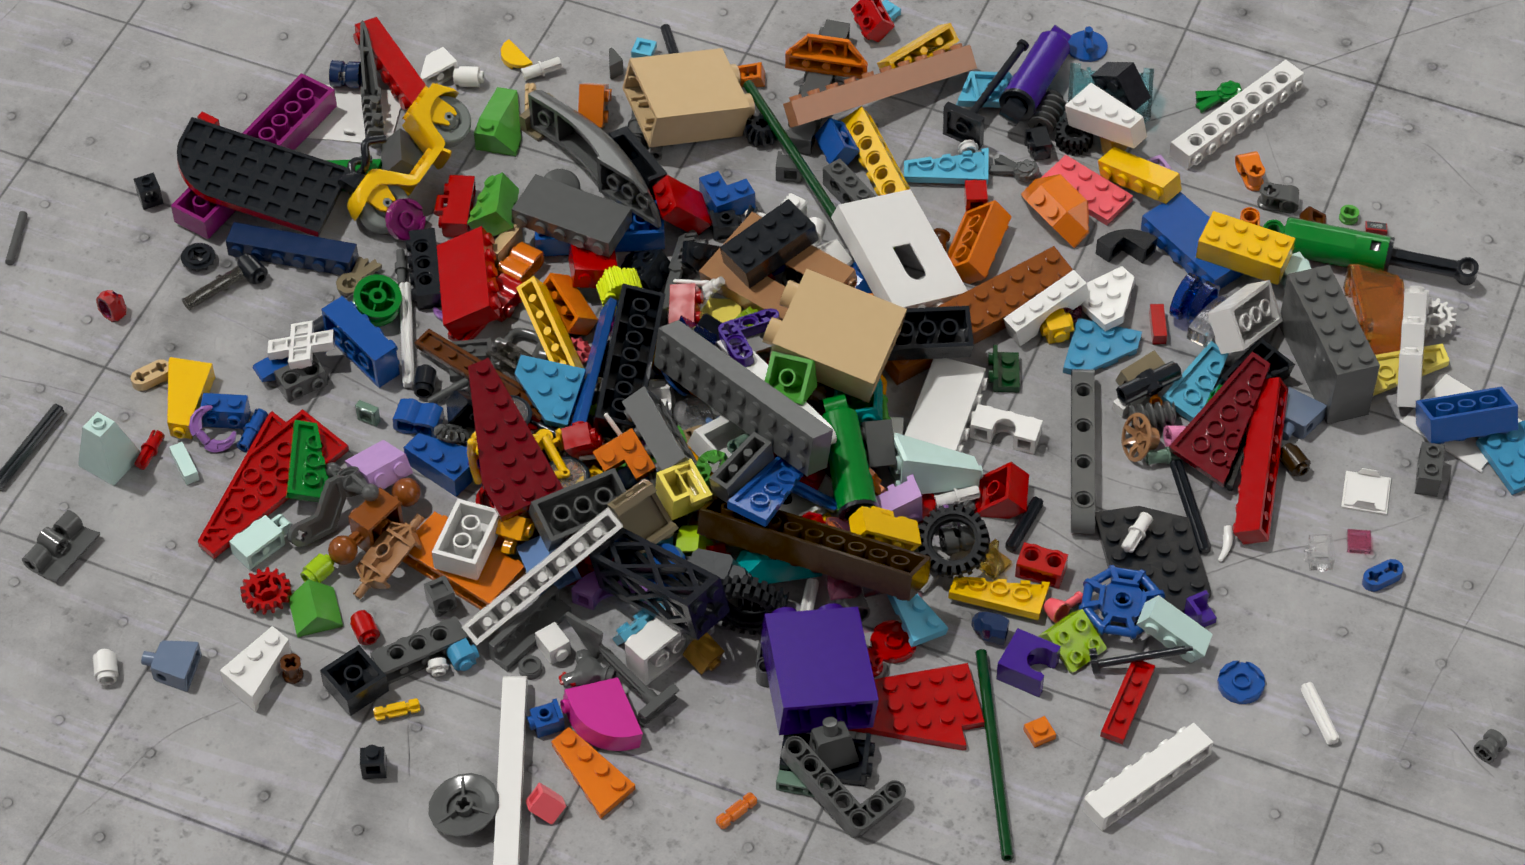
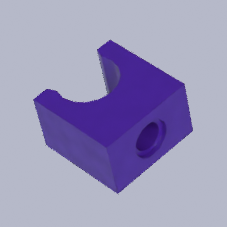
M1017 628L998 662L996 680L1040 697L1043 692L1044 675L1033 670L1030 666L1044 664L1050 668H1056L1059 663L1061 646Z

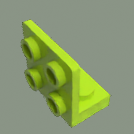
M1083 609L1071 612L1038 635L1040 638L1061 646L1060 658L1070 673L1077 671L1090 661L1089 649L1096 648L1098 655L1107 649Z

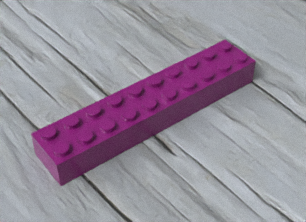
M301 73L251 123L243 134L295 150L337 107L335 89ZM189 187L171 205L175 223L206 239H209L236 211L201 198Z

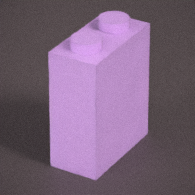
M385 440L345 460L347 467H358L360 474L365 477L367 483L375 484L378 489L380 487L385 489L399 479L413 473L406 454Z

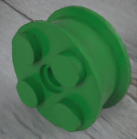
M374 274L364 277L357 283L352 302L361 314L368 316L370 322L375 327H380L391 323L398 316L402 293L398 284L393 279L384 275Z

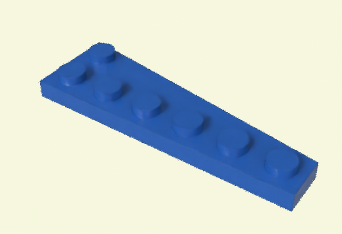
M777 456L728 500L727 508L766 527L804 474L780 456Z

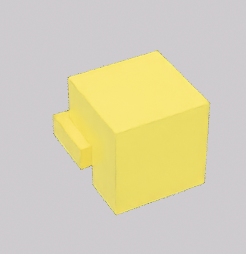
M692 459L659 471L656 474V494L671 520L694 512L704 506L705 502L712 500V493Z

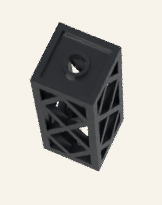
M623 527L589 554L599 588L696 640H699L730 612L719 576ZM645 550L648 559L639 551ZM654 558L658 560L661 564H656ZM688 572L691 582L682 573ZM647 579H654L655 583H653V582H651V581H649V580H647ZM663 582L672 587H664ZM628 585L637 593H631ZM641 586L649 589L650 591H645ZM657 601H662L665 609ZM670 606H671L679 615L673 616V613H672V611H671Z

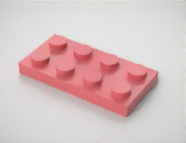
M1067 155L1061 158L1041 177L1061 174L1088 201L1089 215L1105 225H1108L1133 201V195Z

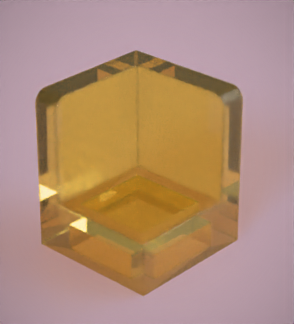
M996 538L989 544L990 550L989 554H986L987 559L985 562L980 563L981 567L979 568V570L993 580L1000 576L1012 562L999 552V541Z

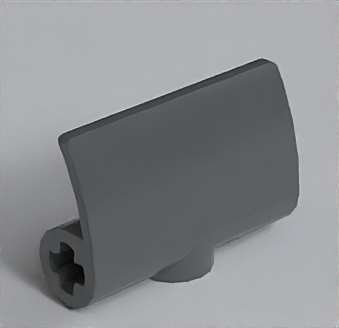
M67 510L52 528L45 527L39 533L37 544L22 558V562L34 573L57 582L100 536V532L84 527L80 517L74 512Z

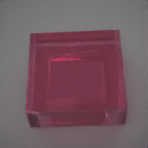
M1347 529V552L1370 554L1371 531Z

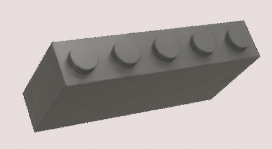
M535 174L513 206L512 219L513 224L519 227L533 230L538 234H544L558 241H563L578 248L594 252L597 255L610 258L632 223V208Z

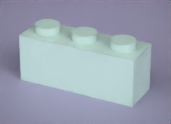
M1159 595L1145 602L1136 624L1147 634L1152 635L1163 643L1167 648L1184 645L1185 647L1193 646V651L1180 655L1182 659L1189 663L1205 656L1213 635Z

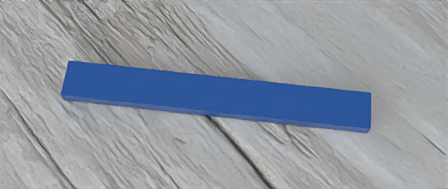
M611 297L600 311L586 365V375L578 396L572 423L577 421L587 422L617 306V300Z

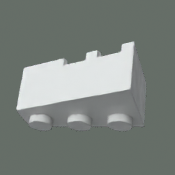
M272 626L220 670L223 685L255 712L258 710L259 703L264 695L268 694L273 680L282 671L281 658L286 654H291L289 639Z

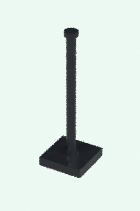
M1020 39L1017 42L1015 50L970 111L951 102L945 104L943 111V135L959 142L973 140L978 144V150H980L984 141L985 117L979 115L978 112L1023 51H1027L1029 48L1027 41Z

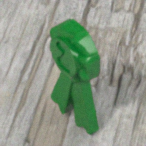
M1229 80L1228 82H1222L1217 90L1195 91V106L1202 113L1221 101H1229L1240 93L1242 88L1238 82Z

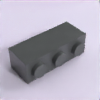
M753 432L709 478L712 494L727 503L730 498L774 459L772 442Z

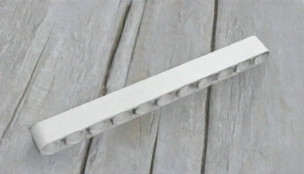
M503 676L497 777L499 808L495 817L493 865H520L528 692L527 676Z

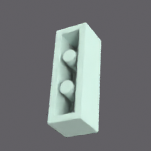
M183 442L170 446L171 456L185 484L188 485L198 481V472Z

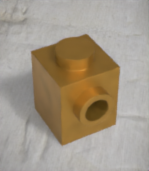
M706 633L699 640L694 639L690 642L682 655L702 675L707 670L714 671L721 664L720 658L725 651Z

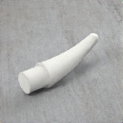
M1230 525L1224 526L1223 547L1218 558L1219 562H1222L1228 555L1234 540L1233 527Z

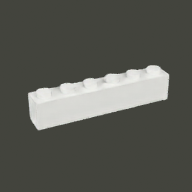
M1192 723L1187 728L1185 726L1180 728L1174 737L1169 740H1163L1157 749L1151 753L1146 752L1143 754L1138 762L1134 765L1126 766L1121 774L1106 780L1098 790L1090 791L1084 798L1083 812L1101 831L1105 830L1210 756L1213 741L1195 723Z

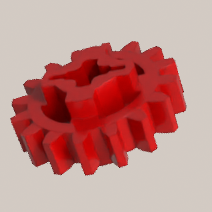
M266 567L265 572L257 569L256 575L249 573L250 579H243L244 586L240 587L242 602L246 604L247 609L253 608L255 614L259 610H262L263 615H266L267 610L275 613L276 607L283 609V602L289 603L288 596L292 594L290 580L286 578L285 573L279 575L277 568L273 572H270L269 567Z

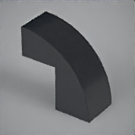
M1135 229L1112 231L1097 239L1095 254L1110 262L1121 251H1124L1143 264L1156 252L1158 237Z

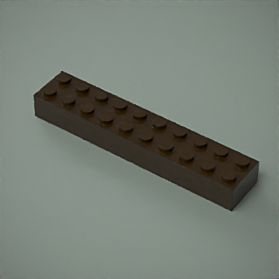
M714 496L712 500H709L699 509L697 534L705 536L707 539L718 540L733 547L737 546L751 553H759L773 560L787 562L795 567L800 566L809 569L813 573H822L831 576L835 580H844L853 583L857 587H866L880 594H888L896 597L898 600L910 601L926 585L929 579L931 557L789 512L778 510L765 527L728 509L727 503L717 496Z

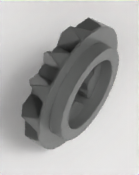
M450 424L435 426L433 432L439 440L452 444L466 442L470 436L469 431L463 427Z

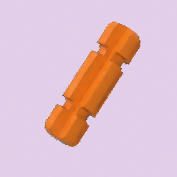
M747 793L742 797L743 800L739 799L725 810L726 813H721L717 816L716 824L721 829H726L731 825L730 822H735L748 811L747 808H753L757 804V798L753 793Z

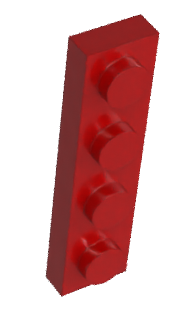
M1145 661L1130 664L1103 725L1100 737L1123 745L1156 665Z

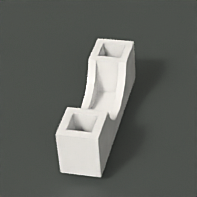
M1075 270L1071 271L1003 318L1007 333L1019 346H1022L1038 335L1041 324L1051 313L1065 307L1074 310L1090 298L1087 283Z

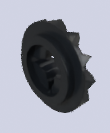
M205 243L191 244L181 253L183 267H187L189 271L195 269L199 272L203 268L207 270L209 265H214V259H216L214 249ZM195 255L202 258V260L195 259Z

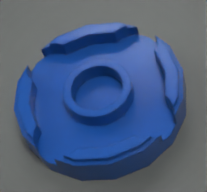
M1232 661L1227 663L1219 672L1217 680L1218 690L1230 702L1250 704L1257 701L1263 694L1265 677L1260 668L1251 662Z

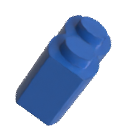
M413 398L400 399L393 417V429L406 434L420 433L436 438L433 434L434 427L442 424L444 409L436 403H420Z

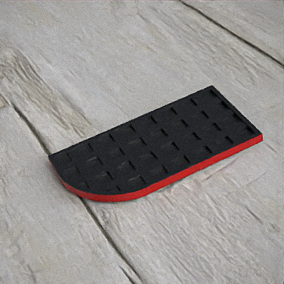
M191 117L177 145L179 172L188 187L201 198L319 237L343 189L338 185V180L350 173V168Z

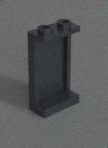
M627 126L609 132V136L622 148L638 169L653 200H656L653 186L663 179L667 172Z
M866 733L865 740L852 738L859 762L831 770L842 784L866 786L867 777L871 778L873 763H869V757H874L875 743L871 742V734ZM810 734L784 735L782 748L786 740L791 736L801 737L809 745ZM794 747L788 748L794 754L799 753ZM780 756L779 769L793 772ZM804 766L807 771L814 772L812 766Z

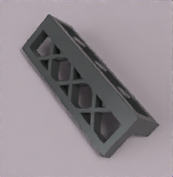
M552 585L488 643L490 659L508 672L536 646L535 632L553 622L559 625L566 619L565 613H572L571 607L559 599V589L555 585Z

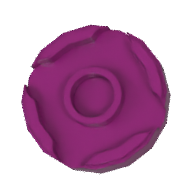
M409 198L397 199L391 203L385 216L386 227L389 233L395 239L406 241L410 239L409 231L424 229L426 219L423 216L422 211L424 210L416 200Z

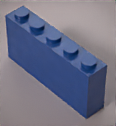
M1179 192L1168 203H1161L1142 215L1141 230L1158 237L1157 246L1170 255L1174 262L1180 264L1189 275H1192L1199 281L1203 288L1214 294L1242 276L1243 273L1196 258L1198 241L1210 217L1182 192Z

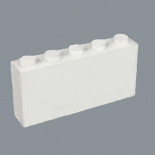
M948 358L933 359L905 436L963 453L964 446L962 443L968 440L970 428L968 427L974 416V410L978 404L981 405V391H985L988 385L989 378L985 377L986 368Z

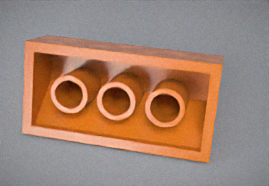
M996 200L964 213L947 252L962 282L971 284L984 280L989 274L988 271L992 262L995 260L998 247L1002 244V238L1009 227L1008 224L1012 216Z

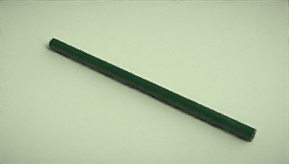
M751 80L746 81L743 87L747 93L752 95L754 104L833 222L831 217L836 207Z
M979 649L975 652L1001 859L1009 861L1014 856L987 651Z

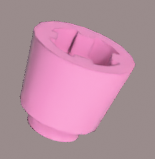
M1183 425L1165 426L1163 430L1165 446L1169 447L1186 427Z

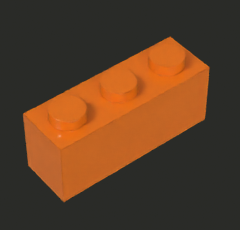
M550 273L543 284L547 286L567 332L587 336L597 323L598 318L579 289L572 286L570 275Z

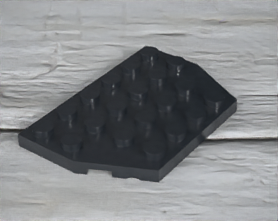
M1142 506L1095 512V524L1107 566L1114 565L1118 568L1137 571L1142 569L1146 571V575L1160 590L1164 591V599L1183 613L1185 612L1186 598L1205 590L1209 593L1208 599L1211 597L1209 582L1188 517ZM1141 512L1150 514L1153 522L1145 532V538L1140 540L1132 553L1125 552L1121 545L1129 533V527L1135 524ZM1142 583L1139 584V588L1142 592L1143 590L1145 592L1148 591ZM1120 598V600L1117 601L1121 604L1127 603L1125 601V598Z

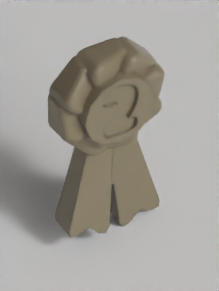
M358 257L352 273L342 274L337 279L338 292L349 297L354 293L357 283L364 277L372 275L381 269L382 264L377 263L376 259L369 263L368 258Z

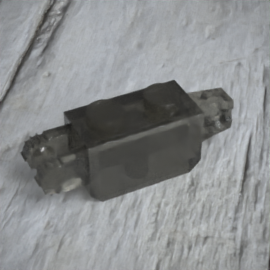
M510 341L506 344L498 342L496 344L498 351L496 353L488 351L486 356L497 366L501 373L518 382L515 378V370L520 356H533Z

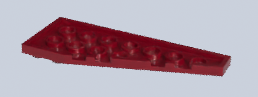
M489 358L469 365L468 372L482 486L501 522L529 511L531 501L561 490L563 487Z

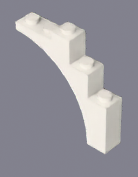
M1410 286L1404 292L1397 407L1416 408V401L1421 400L1424 340L1429 301V290H1425L1422 286Z

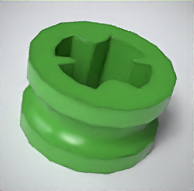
M1353 205L1342 206L1339 220L1345 225H1354L1358 221L1359 209Z

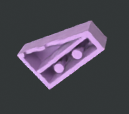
M913 474L906 477L908 481L896 487L894 484L887 486L888 491L876 496L878 506L893 511L894 517L904 516L917 522L923 521L922 495Z

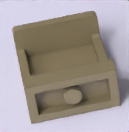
M643 479L609 502L607 506L623 524V528L657 544L661 540L672 537L678 526L671 520L655 493L657 490L653 483Z

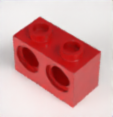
M1024 542L1016 563L1015 577L1042 584V581L1050 582V587L1060 589L1067 569L1069 554Z

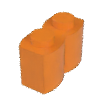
M524 242L518 243L511 248L509 256L499 262L497 266L498 276L505 273L524 283L544 263L543 251Z

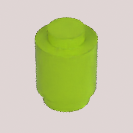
M319 553L303 567L300 576L304 582L309 579L321 583L335 571L333 566L335 563L329 555Z

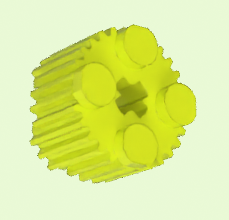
M615 265L612 268L609 267L608 270L605 269L604 275H602L603 278H600V281L596 284L603 307L610 297L618 302L623 283L643 288L635 268L625 269L624 267L621 269Z

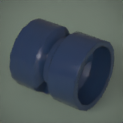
M332 60L329 69L330 86L343 87L346 84L348 88H360L362 84L361 62L349 61L345 64L344 61Z

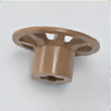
M1134 413L1128 417L1121 435L1122 447L1127 458L1130 461L1138 462L1144 459L1149 450L1156 449L1160 442L1158 429L1151 427L1148 418L1142 413ZM1139 417L1143 420V423H1142L1141 425H1140ZM1132 420H1133V425H1134V427H1135L1136 429H1134V428H1132L1131 426H1129V424H1130V422H1131ZM1126 431L1132 435V438L1125 440ZM1133 444V446L1130 448V451L1128 452L1126 446ZM1138 451L1139 456L1135 458L1134 455Z

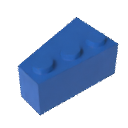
M420 433L403 447L404 453L413 469L455 497L474 481L468 466L467 447L447 443Z

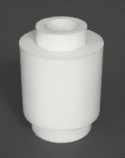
M459 66V68H454V85H459V87H480V83H484V71H480L479 66Z
M110 649L98 650L93 655L94 677L100 685L114 684L118 677L117 655Z

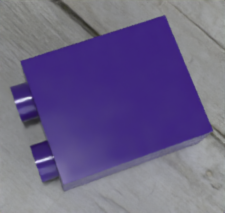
M831 603L823 605L818 610L797 611L791 607H782L774 610L772 613L765 614L760 642L778 734L811 733L813 728L823 726V720L827 717H834L837 719V722L844 721L847 729L872 728L879 699L858 607L843 608L840 604Z

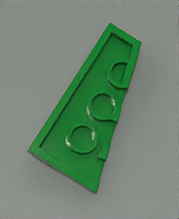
M300 420L294 421L286 498L319 502L328 476L325 470V459L322 456V445L317 423Z

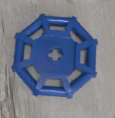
M1109 565L1108 569L1090 579H1085L1079 610H1084L1091 623L1098 629L1099 634L1124 636L1132 640L1144 632L1138 625L1134 626V623L1138 621L1145 602L1158 595L1164 599L1165 593L1146 575V571L1142 569L1137 571L1118 568L1114 565ZM1109 578L1111 579V583L1108 585L1100 584ZM1142 583L1148 591L1145 592L1143 590L1142 592L1139 588V584ZM1093 592L1099 593V600L1091 601ZM1120 598H1125V601L1127 603L1121 604L1117 601H1119ZM1099 609L1104 618L1103 621L1094 612L1095 610ZM1112 621L1126 623V627L1115 626L1110 624Z

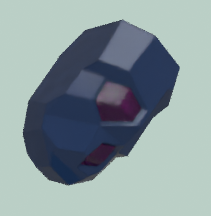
M978 612L974 615L971 626L984 641L1004 646L1010 620L1003 615Z

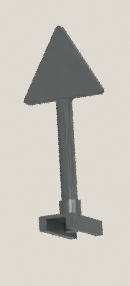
M570 612L564 614L592 657L598 659L601 654L642 696L641 699L647 705L638 711L637 721L643 728L678 699L675 694L680 689L674 683L657 695L610 649L602 644L603 632Z

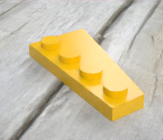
M954 576L948 598L1039 620L1050 582L1042 581L1041 585L1030 584V581L1020 580V583H1007V579H997L991 582L979 577L958 578V576Z

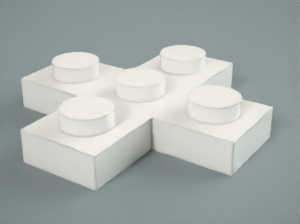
M313 320L291 324L290 337L268 340L267 354L269 360L289 357L288 364L290 369H303L312 366L313 353L327 352L335 349L334 330L314 333Z

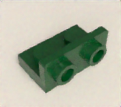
M993 345V352H988V366H992V370L988 372V383L993 384V392L1019 393V352H998V345Z

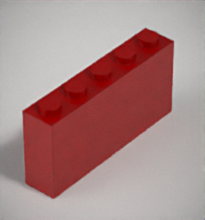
M482 226L437 245L443 326L453 337L500 318L499 308H501V303L498 299L499 286L496 281L498 272L495 267L496 255L493 250L495 241L490 232L487 233Z

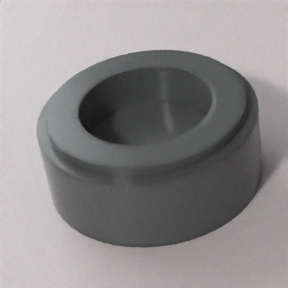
M533 655L523 657L518 664L520 675L527 676L529 680L539 677L542 673L541 660Z

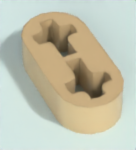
M159 359L135 370L130 377L133 388L137 391H145L168 380V361Z

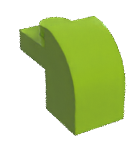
M683 525L679 529L676 547L680 548L685 556H692L693 551L698 548L706 550V546L714 545L710 539L697 534L698 525Z

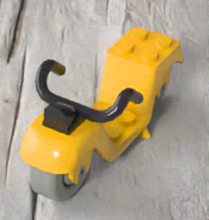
M432 83L429 88L425 85L402 119L405 122L402 127L424 153L410 174L377 168L371 169L367 173L370 164L373 162L369 146L386 143L387 139L386 135L366 137L362 141L361 156L354 157L348 162L347 168H350V173L338 180V185L351 195L347 203V209L354 221L359 216L362 224L370 231L377 234H390L386 227L385 216L391 203L397 199L408 198L432 164L438 170L443 168L452 153L446 148L455 147L465 139L471 128V116L467 107L456 99L459 92L454 88L437 83ZM357 165H361L360 168H359V169L357 170V172H356L355 167H356Z

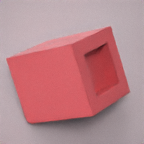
M540 782L525 800L528 810L549 824H553L566 808L563 797Z

